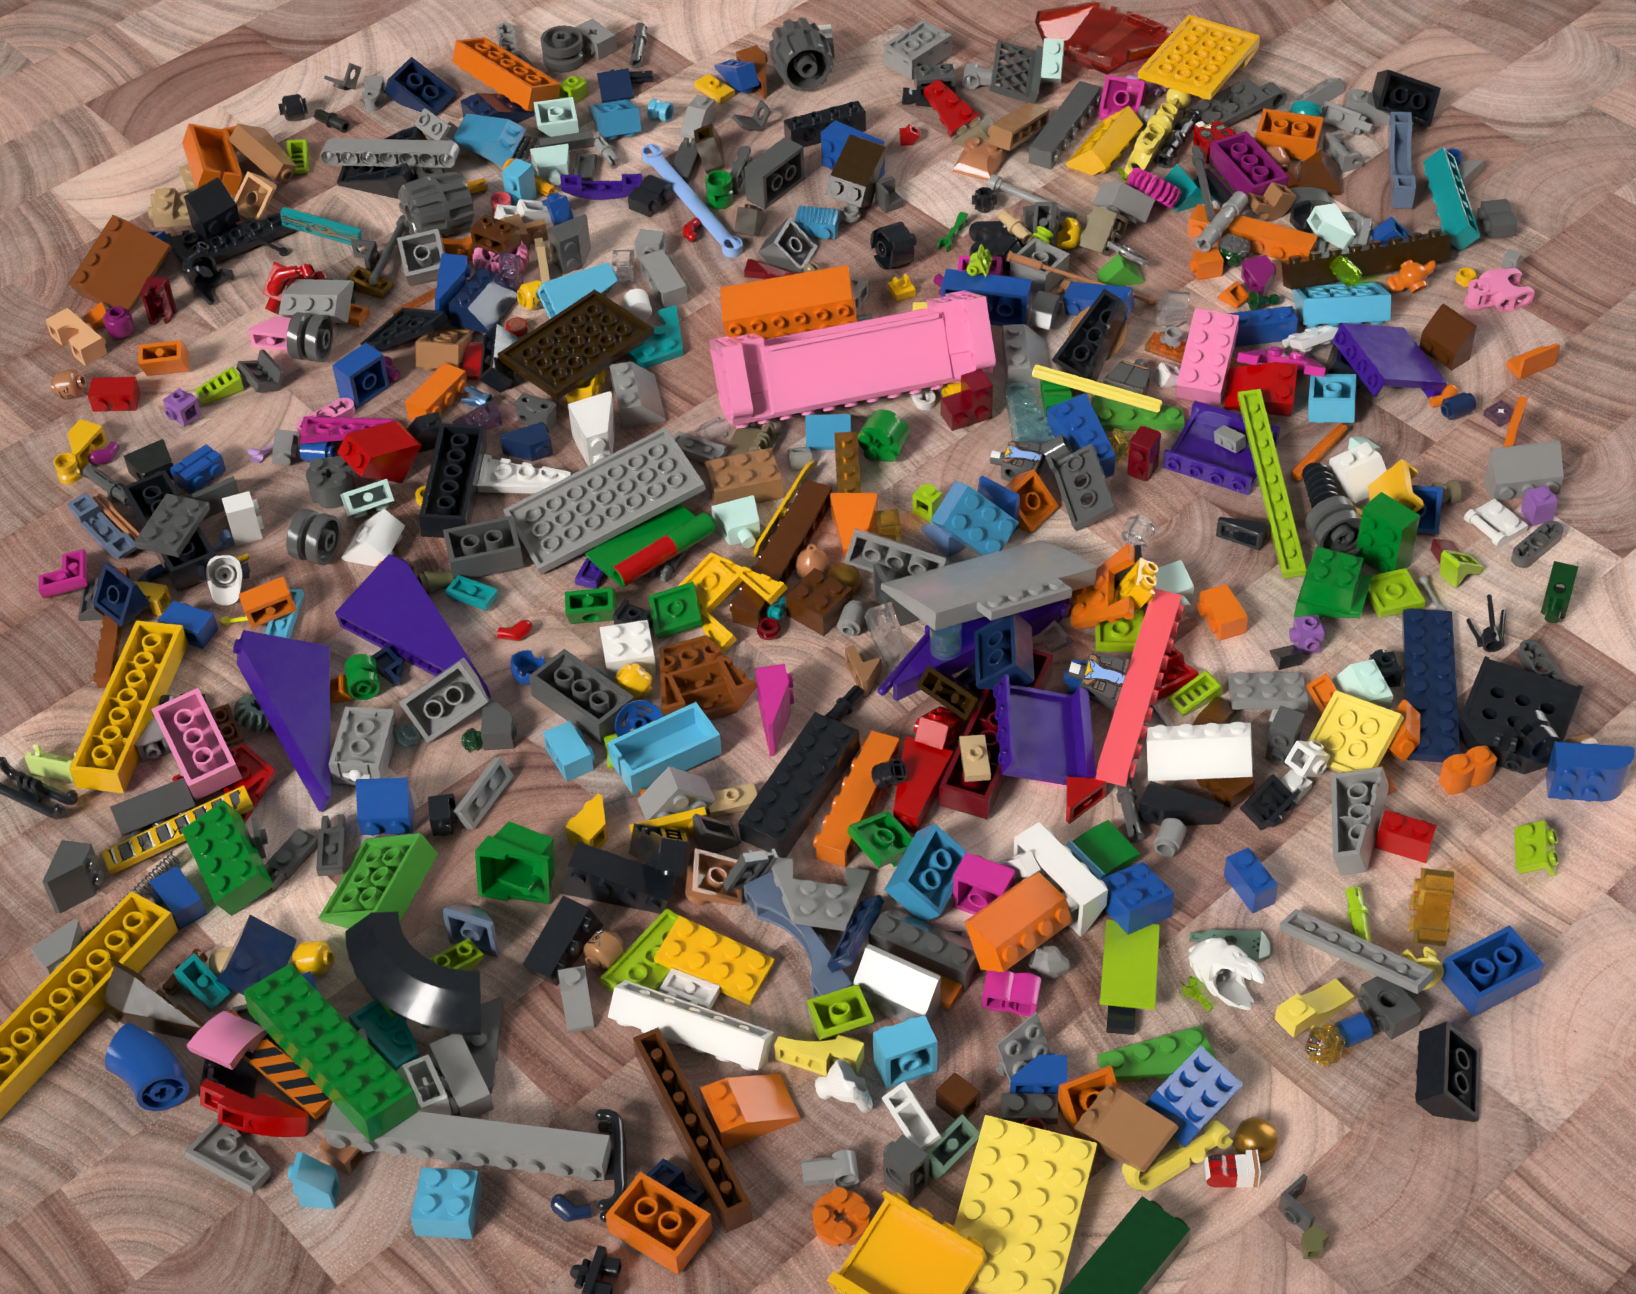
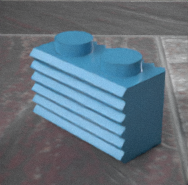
M800 205L798 206L794 222L808 237L836 239L840 224L839 210L821 207L814 208L813 206L806 207L805 205L802 207Z

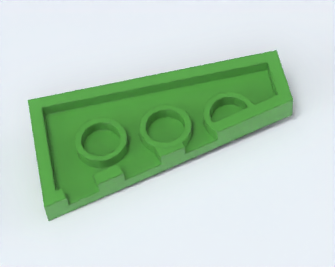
M1091 395V405L1104 432L1137 431L1140 426H1146L1157 431L1183 430L1184 428L1183 408L1162 405L1159 413L1097 395Z
M1200 1025L1098 1054L1097 1062L1100 1069L1109 1065L1112 1066L1116 1082L1119 1083L1143 1081L1144 1078L1156 1077L1158 1080H1167L1200 1045L1216 1060L1217 1058Z

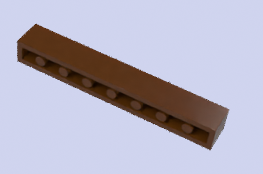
M806 480L803 487L798 489L794 502L789 504L784 519H780L775 534H771L766 549L760 552L757 564L751 567L753 572L767 575L772 580L781 581L786 584L795 569L798 555L807 548L831 507L830 493H832V486ZM743 582L738 596L733 598L730 603L732 621L757 629L759 622L767 617V610L771 605Z
M659 1027L633 1037L636 1058L726 1233L752 1222L751 1202Z

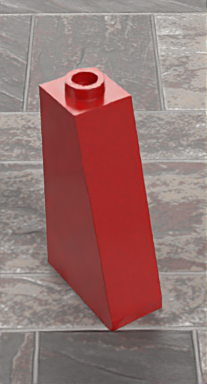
M907 736L902 754V761L907 768V778L903 783L897 784L893 816L906 831L916 833L922 826L939 794V786L953 758V751L948 749L941 750L914 741L915 738Z

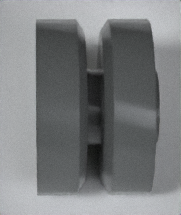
M563 25L549 28L543 32L540 37L544 66L548 70L566 73L577 70L584 64L583 38L579 29Z
M303 312L293 314L289 322L286 338L289 356L292 359L306 360L308 358L310 361L324 363L331 352L333 344V325L330 317L318 314L312 316L310 313Z
M1333 496L1319 502L1310 510L1306 517L1305 526L1318 547L1347 553L1357 545L1362 517L1350 499L1345 496Z
M310 509L299 510L288 528L286 538L288 554L295 559L309 560L310 563L318 565L328 564L339 546L341 536L339 519L336 516L324 513L319 514L317 511Z

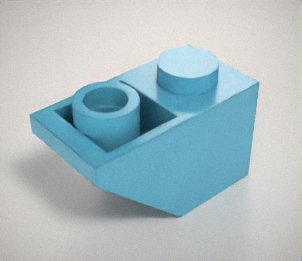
M297 1152L295 1162L289 1166L288 1179L293 1183L294 1195H297L300 1206L335 1209L341 1185L336 1169L303 1152Z

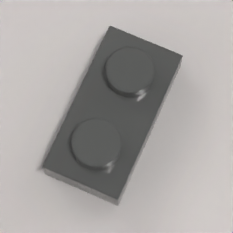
M1001 1093V1119L1022 1124L1028 1118L1037 1117L1043 1120L1045 1124H1058V1094Z

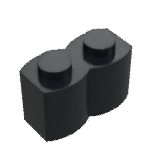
M648 175L641 182L640 186L633 189L629 194V209L648 217L653 216L660 210L661 205L672 198L671 182Z

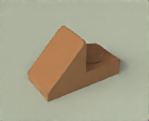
M854 645L846 647V666L856 685L864 690L862 697H868L882 673V658L878 657L865 661L863 654H859Z

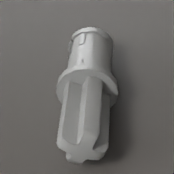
M602 136L596 137L594 145L600 152L601 158L605 159L612 169L618 168L615 161L621 165V159L616 155L614 147L609 145Z

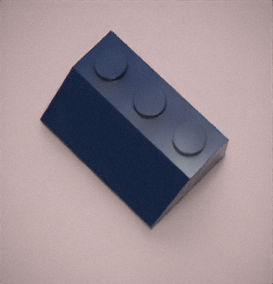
M478 269L448 303L451 324L487 333L500 322L518 300L517 293L498 273L486 269Z
M1016 613L999 618L974 632L977 688L994 690L995 685L1000 682L1005 674L1009 675V684L1024 687L1034 681L1032 626L1019 614Z

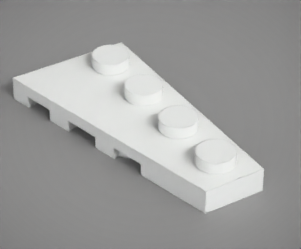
M484 454L477 488L478 492L535 494L570 476L571 472L545 466L541 469L534 468L530 463L523 462L520 465L511 463V459L501 458V460L492 459L491 455Z

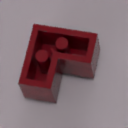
M982 369L961 375V392L941 398L940 415L951 431L992 418L993 384Z

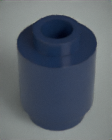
M1463 392L1445 398L1440 407L1441 413L1449 420L1471 414L1476 409L1475 397L1471 393Z

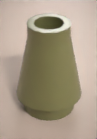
M423 571L422 574L417 576L418 581L427 594L449 586L454 580L451 571Z

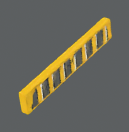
M244 785L101 851L109 873L113 875L186 841L182 829L223 800L239 812L240 815L254 809Z

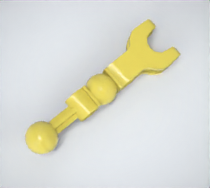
M1172 88L1168 89L1166 94L1167 103L1161 104L1157 113L1148 120L1146 129L1137 138L1134 150L1124 169L1126 174L1129 175L1132 172L1133 164L1139 165L1140 169L1144 171L1146 170L1159 144L1171 133L1172 124L1178 110L1185 108L1190 103L1191 94H1185Z

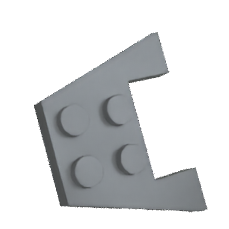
M781 857L777 859L770 869L774 874L776 887H780L783 894L782 901L793 924L845 931L869 876V870L846 867L844 886L793 879V859Z

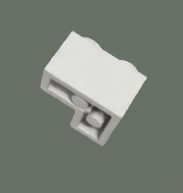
M249 491L222 498L235 546L263 539L260 530L265 528L261 515L256 516V514L260 513L257 499L252 500Z

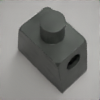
M163 439L123 456L129 474L137 481L166 470L170 479L173 480L170 471L173 463Z

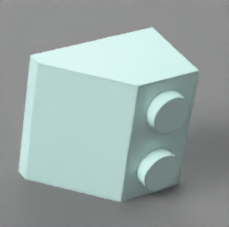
M1374 659L1350 664L1332 679L1339 692L1389 710L1391 709L1393 694Z

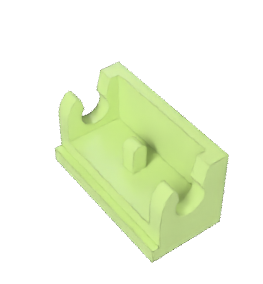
M36 744L33 745L35 756L31 752L26 753L25 760L32 775L74 783L69 770L74 758L43 752L42 747Z

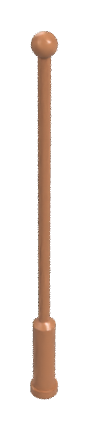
M1012 251L1008 252L1006 258L1008 262L1012 261L1037 270L1044 269L1090 284L1107 285L1043 265L1041 261L1012 253ZM1133 293L1134 298L1146 301L1149 305H1154L1156 302L1154 297L1148 298Z

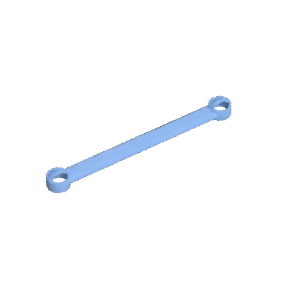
M655 144L644 146L642 148L643 162L652 165L664 180L671 182L673 191L722 246V253L727 257L733 258L741 255L743 250L742 240L731 235L662 156L661 147Z

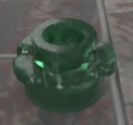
M474 728L468 729L461 738L462 746L469 753H472L473 750L479 751L483 745L481 732L476 731Z

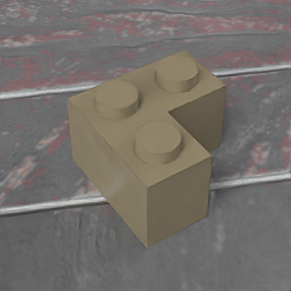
M1094 205L1093 210H1090L1087 216L1088 223L1086 229L1081 232L1079 245L1085 249L1108 256L1111 248L1107 247V242H1114L1115 238L1122 240L1129 220L1118 213Z

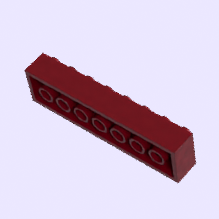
M1033 649L1034 681L1024 687L1046 690L1053 672V654ZM984 689L980 702L963 736L985 735L991 780L965 782L959 744L939 786V806L988 820L1007 776L1001 775V765L998 763L1000 748L999 742L996 739L998 720L995 719L997 705L996 698L993 696L994 690Z

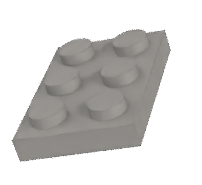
M1237 672L1228 673L1227 675L1232 709H1279L1280 705L1290 709H1308V697L1302 673Z

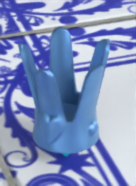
M470 386L471 388L465 387V391L474 396H470V399L463 398L460 400L462 403L469 404L464 407L481 408L485 411H488L491 405H495V403H492V394L483 393L473 386Z

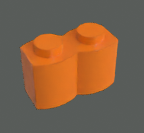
M1477 746L1467 751L1466 754L1452 755L1443 762L1439 783L1450 795L1462 793L1470 786L1484 785L1493 777L1497 758L1488 746Z

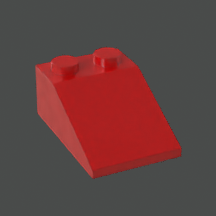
M1272 362L1229 368L1224 409L1241 411L1238 392L1261 389L1267 414L1291 417L1298 364Z

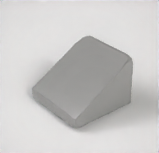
M809 447L787 450L790 469L793 471L802 470L812 460V452Z

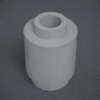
M853 600L844 606L837 627L845 636H856L860 633L866 617V607L864 604Z
M1167 818L1162 821L1154 840V848L1159 855L1172 857L1179 851L1187 831L1185 825L1179 819Z

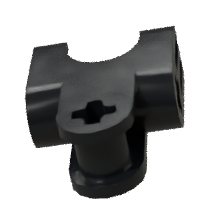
M1001 221L974 222L969 228V235L976 243L971 246L969 255L971 256L973 253L978 252L981 244L986 250L1002 236H1016L1011 235Z

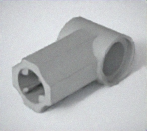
M975 63L966 65L962 79L964 87L975 89L978 86H990L992 69L981 68Z
M840 1150L833 1153L831 1157L801 1160L804 1186L834 1183L837 1187L850 1188L859 1183L857 1155L852 1150Z

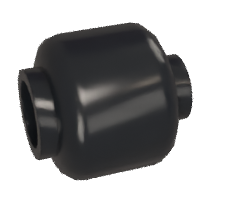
M300 94L283 96L282 103L278 104L280 116L284 115L287 121L301 120L305 118V114H308L306 99L302 98Z

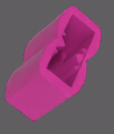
M1008 970L1004 973L987 971L981 1006L993 1011H1009L1017 1015L1031 1016L1037 1009L1041 978L1030 972L1014 974Z

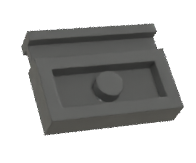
M771 849L769 853H766L765 850L756 852L749 850L742 853L723 882L726 891L744 889L743 885L767 874L779 858L775 849Z

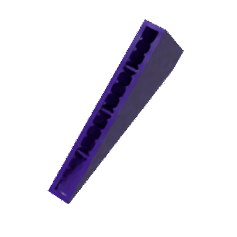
M388 554L335 612L339 625L343 629L380 648L388 646L399 658L434 676H437L464 657L478 676L486 696L491 698L486 683L404 559Z
M1070 598L1017 614L1032 626V637L1057 626L1062 618H1066L1071 610V605H1069ZM984 616L937 630L893 682V699L898 701L919 691L920 689L916 686L928 665L946 671L950 675L968 668L975 662L974 632L995 620H989Z
M243 630L240 639L235 640L233 653L237 654V666L318 811L324 812L331 797V772L328 765L330 761V646Z

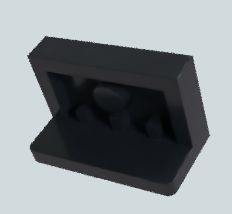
M1272 774L1239 809L1260 830H1263L1268 825L1273 828L1283 819L1281 813L1284 810L1288 812L1298 803L1295 798L1301 791L1297 788L1291 792Z

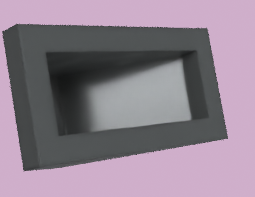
M699 814L693 815L694 839L700 850L716 854L736 847L741 843L731 823Z

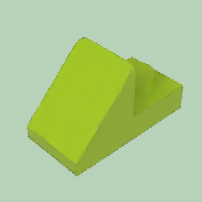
M1443 550L1441 553L1440 575L1455 588L1460 585L1466 575H1479L1484 569L1468 553Z

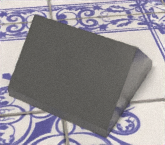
M232 476L193 493L187 498L209 503L210 510L204 518L207 519L225 511L222 498L239 494L236 480Z

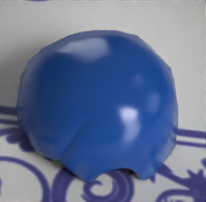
M531 650L518 651L512 655L510 668L514 680L522 685L530 686L529 675L546 663L543 656L536 658Z

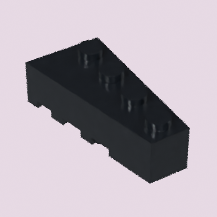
M577 842L567 867L561 894L661 914L667 907L677 876L663 875L661 870Z

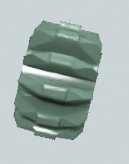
M244 693L234 706L233 719L238 721V727H245L246 732L249 730H253L255 734L259 731L266 732L271 725L254 694L248 695Z

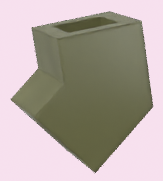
M1316 1223L1302 1234L1301 1248L1303 1259L1322 1258L1324 1247L1327 1245L1329 1235Z

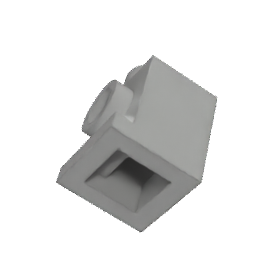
M276 429L272 464L291 465V459L296 457L298 450L299 432Z

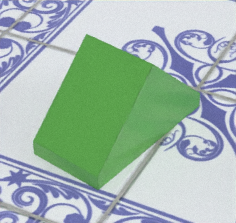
M1119 253L1097 272L1099 282L1107 285L1127 286L1142 284L1144 281L1139 267Z

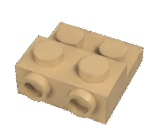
M176 188L156 189L155 194H151L150 201L152 207L148 208V215L150 220L153 219L155 228L191 225L184 196L189 193L177 194Z

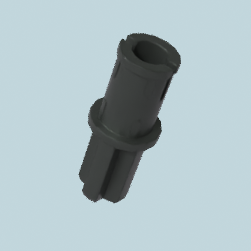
M321 109L315 110L314 118L326 124L328 128L333 127L343 133L349 130V121L339 118L335 113H328Z

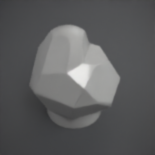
M1043 946L1032 951L1029 967L1036 969V972L1044 979L1052 980L1067 973L1070 969V962L1068 958L1061 954L1056 946Z

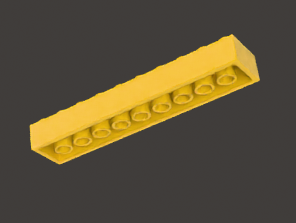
M130 891L0 1026V1120L105 1009L102 1000L115 964L120 962L139 973L178 932L171 912Z

